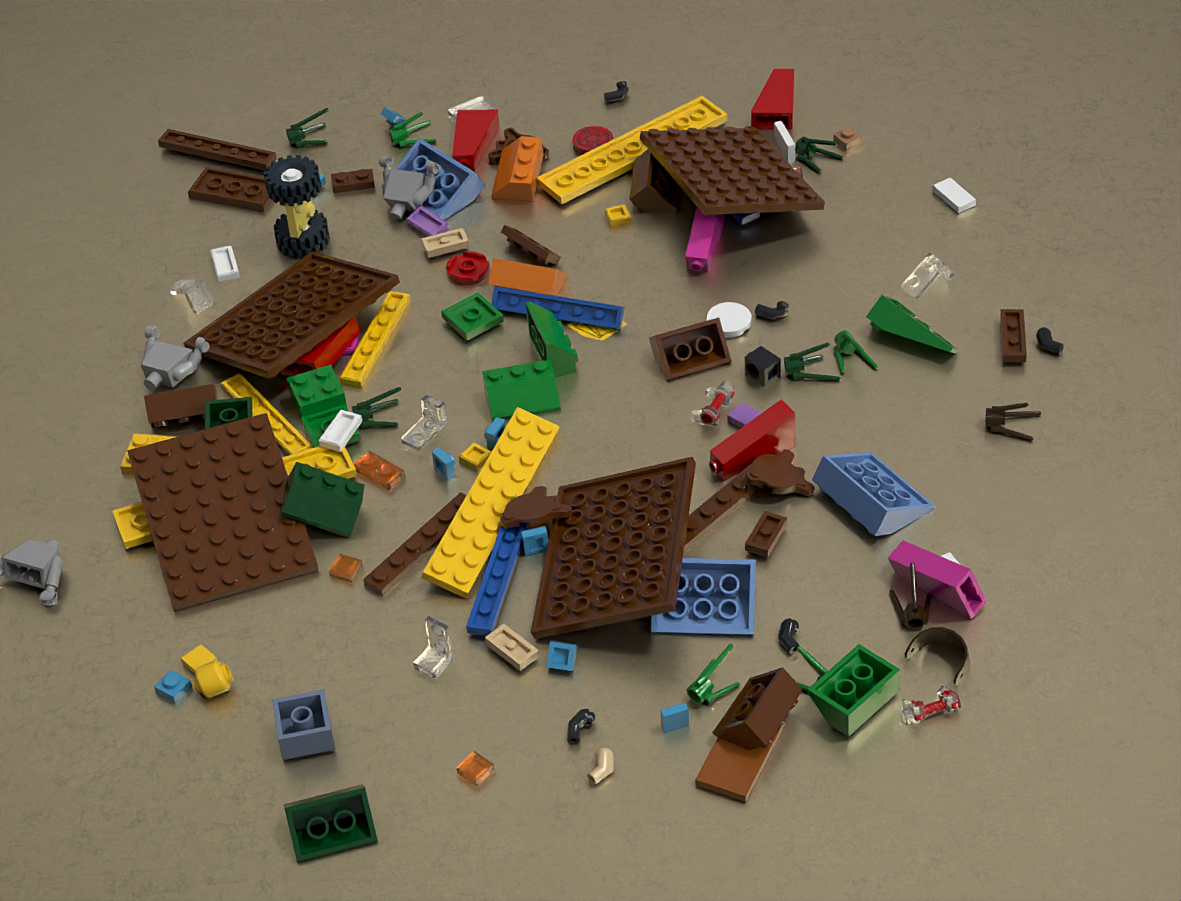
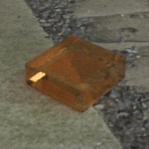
M340 553L330 567L329 575L352 583L363 567V562L361 559Z
M474 751L456 769L457 774L478 786L495 770L494 763Z

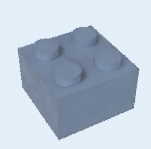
M325 690L272 699L278 742L283 760L335 750Z

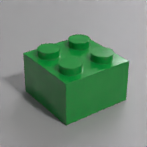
M331 365L287 378L290 398L300 419L301 417L343 404L347 406L345 393Z

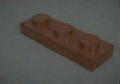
M506 225L503 226L501 233L508 237V242L516 246L520 244L523 246L521 248L522 251L530 255L536 254V259L546 265L549 262L558 265L561 256L519 230Z
M1001 309L1003 362H1026L1024 309Z

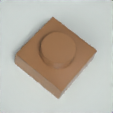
M848 127L835 133L833 141L837 142L839 146L847 151L862 144L863 136L853 128Z

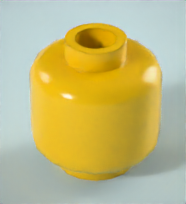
M214 660L198 667L195 672L196 679L192 680L198 694L203 693L206 698H214L230 689L233 676L226 663L222 664Z

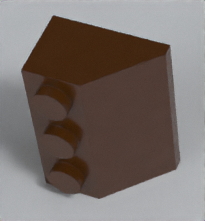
M647 149L634 160L629 200L644 212H676L679 205L680 186Z
M719 317L649 338L655 361L666 380L732 361Z
M209 384L144 396L149 424H155L156 428L168 426V421L178 420L179 424L191 422V417L201 415V419H205V401L218 400L216 386Z
M783 667L751 677L712 733L718 738L747 750L760 747L765 748L773 741L775 731L785 723V716L789 710L797 705V698L803 689Z

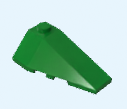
M881 295L866 316L871 320L870 325L879 332L884 330L955 354L958 352L955 346L935 331L931 332V327L916 318L917 315L894 298Z

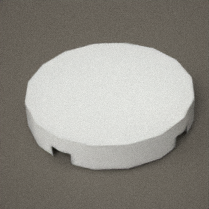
M720 303L712 307L707 313V321L720 318L725 338L741 336L745 330H749L751 327L752 315L749 309L738 303Z

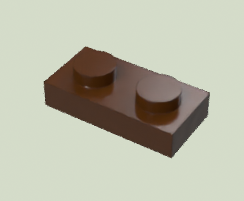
M372 169L331 174L333 193L375 188Z
M764 511L745 543V551L768 558L787 526V517Z

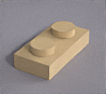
M463 228L421 238L422 246L428 258L469 247V240Z
M504 623L485 637L486 645L519 671L539 657L538 649Z

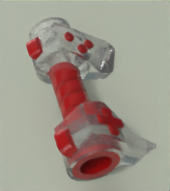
M723 381L717 388H708L705 391V395L710 396L713 401L710 406L693 409V420L706 425L716 426L720 421L721 415L718 410L720 406H729L733 401L735 394L734 385L729 381Z
M942 685L937 691L939 700L924 705L923 701L902 699L903 710L900 711L901 719L905 725H913L922 722L931 713L933 714L945 709L947 712L958 710L961 708L958 694L946 685Z

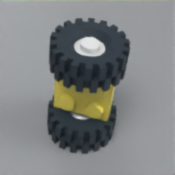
M289 155L287 159L281 157L278 158V162L272 161L271 166H267L266 171H264L266 191L270 200L272 199L274 203L279 202L280 205L285 206L286 215L284 213L280 215L281 219L277 218L276 224H274V234L278 250L282 251V254L285 256L289 254L290 258L298 256V259H302L304 255L312 251L320 253V249L324 251L330 239L327 219L322 212L318 214V210L312 204L311 198H316L317 192L320 193L321 191L318 165L315 164L314 160L309 161V157L305 156L302 159L301 155H296L295 158Z

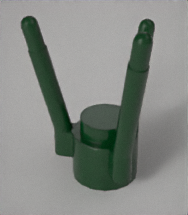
M325 108L297 124L290 125L291 128L286 129L290 145L296 144V147H300L303 145L327 144V140L302 141V139H306L304 133L324 127L326 125L324 122L304 129L301 126L325 114L329 109Z
M803 136L795 144V153L798 154L797 159L804 161L818 173H821V169L806 157H812L818 152L830 157L843 159L842 155L817 148L814 145L836 146L837 142L810 139Z
M829 342L799 353L790 354L789 357H784L786 375H792L793 379L807 378L840 381L841 379L839 376L800 372L805 370L804 363L823 359L824 357L823 355L803 358V356L829 347Z
M401 387L352 406L353 413L362 416V428L369 426H398L397 422L369 421V419H373V410L398 403L399 400L394 399L371 406L375 402L400 392Z

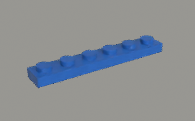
M494 286L492 305L497 310L527 314L526 302H532L553 312L556 319L615 329H621L625 309L622 306Z
M519 522L520 527L504 528L501 525L466 626L468 634L487 636L494 631L523 545L521 531L528 530V523Z

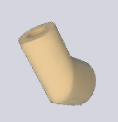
M600 748L595 752L598 766L587 774L589 781L593 785L599 783L614 770V755L609 748Z

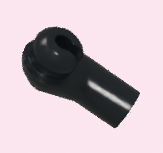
M617 82L616 91L604 93L605 103L622 100L629 92L627 82Z
M779 301L777 308L758 304L755 308V314L771 320L781 318L788 314L789 304Z
M1042 327L1038 329L1036 338L1040 348L1061 355L1064 344L1053 341L1051 331L1048 328Z
M788 618L780 625L778 639L790 654H795L798 652L797 647L800 645L793 638V634L797 632L796 629H799V623Z
M581 709L568 722V743L578 744L580 742L581 727L584 724L591 726L595 721L596 716L593 712H589V709Z

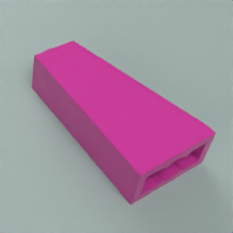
M697 207L685 255L687 269L709 271L724 225V214L704 215Z
M904 540L888 557L895 573L910 583V563L914 562L917 587L927 593H931L933 597L970 619H973L987 602L970 568Z

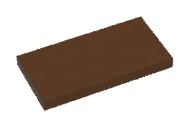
M206 167L188 191L189 198L265 212L272 202V199L270 200L263 177Z

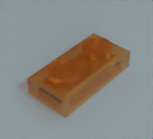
M370 450L354 463L356 472L389 491L405 478V471Z

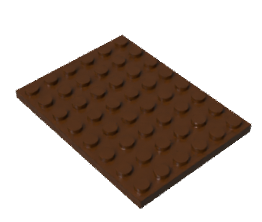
M752 126L744 128L726 127L725 129L714 127L706 129L688 128L687 130L670 128L662 131L649 129V131L640 132V140L704 215L824 210L825 201Z
M312 251L183 344L185 348L192 349L194 352L196 339L200 336L210 345L209 350L205 353L202 352L201 356L270 379L277 376L288 365L293 364L301 355L312 350V347L320 341L327 339L336 329L343 327L351 318L358 316L363 309L374 304L382 295L390 292L400 281L396 274Z
M267 413L127 450L174 612L319 571L304 523L280 515L288 474Z
M693 457L559 487L557 496L560 498V504L570 505L572 507V515L566 518L552 519L530 632L534 639L675 611L696 467Z

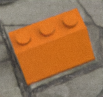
M520 136L502 150L491 195L493 199L534 200L537 187L536 177L539 176L544 156L541 137Z
M493 258L488 284L558 296L568 273L553 268Z

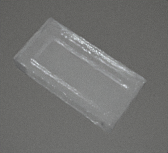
M480 96L448 109V115L456 122L457 110L493 109V105L484 96Z

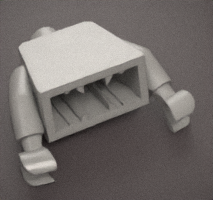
M382 155L379 158V165L384 167L383 197L392 208L390 212L391 217L401 220L404 211L414 212L420 205L422 206L425 200L433 193L436 179L434 175L440 171L438 163L428 160L426 164L428 173L426 175L425 173L391 169L394 163L393 156Z
M154 325L147 326L145 328V337L148 338V341H146L145 352L141 362V369L146 378L144 380L146 388L155 390L158 385L170 388L175 387L185 377L196 371L202 358V352L205 353L210 348L209 343L199 336L196 339L193 352L192 349L157 341L156 339L160 337L162 330L155 329L157 326Z
M29 539L12 551L3 554L0 559V579L4 575L7 579L46 589L41 593L39 599L46 601L43 605H55L58 599L55 589L58 588L64 561L60 557L58 542L54 539H49L45 543Z

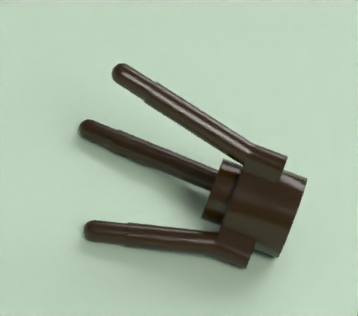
M1028 403L992 406V408H986L985 426L991 427V432H1001L1033 441L1034 438L1032 436L1000 427V425H1005L1006 417L1040 416L1041 412H1006L1008 410L1028 407Z
M911 562L912 603H909L903 611L894 590L890 589L889 593L899 613L900 623L905 624L909 629H920L929 623L928 613L932 595L927 593L924 608L918 603L915 563Z

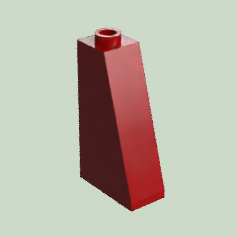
M774 69L751 110L752 127L756 129H774V122L781 121L787 130L793 129L794 69Z
M498 109L457 110L452 158L474 172L500 128Z
M356 316L347 321L343 327L332 332L327 339L320 341L312 347V350L297 358L293 364L282 369L281 374L295 376L320 367L332 366L361 333Z
M783 400L776 402L710 450L709 467L712 473L717 474L724 482L741 473L761 455H778L785 449L791 450L795 448L796 413Z

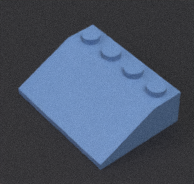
M421 138L417 140L395 168L397 170L419 172L427 175L426 164L428 160L440 165L439 173L434 175L436 179L433 193L425 200L422 207L442 220H446L473 202L486 185L474 171Z
M872 452L823 456L812 478V481L819 486L822 492L831 496L838 506L847 510L854 520L862 523L867 528V531L875 536L892 534L933 511L935 508L934 504Z
M683 558L676 609L672 612L652 615L651 633L754 636L756 560Z

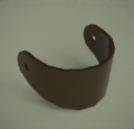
M930 627L917 634L905 651V658L910 659L924 646L936 642L956 645L965 653L963 663L954 677V684L959 685L970 670V656L963 638L955 631L944 627Z

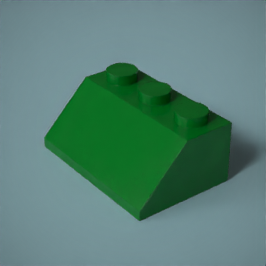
M526 302L529 338L540 360H551L555 378L576 372L575 363L578 362V355L575 349H571L569 336L564 335L561 321H557L553 312L532 302Z
M550 359L482 371L484 392L492 422L496 417L504 420L511 419L517 407L534 415L561 410L555 373Z
M858 644L807 689V693L828 724L849 737L900 691V669Z

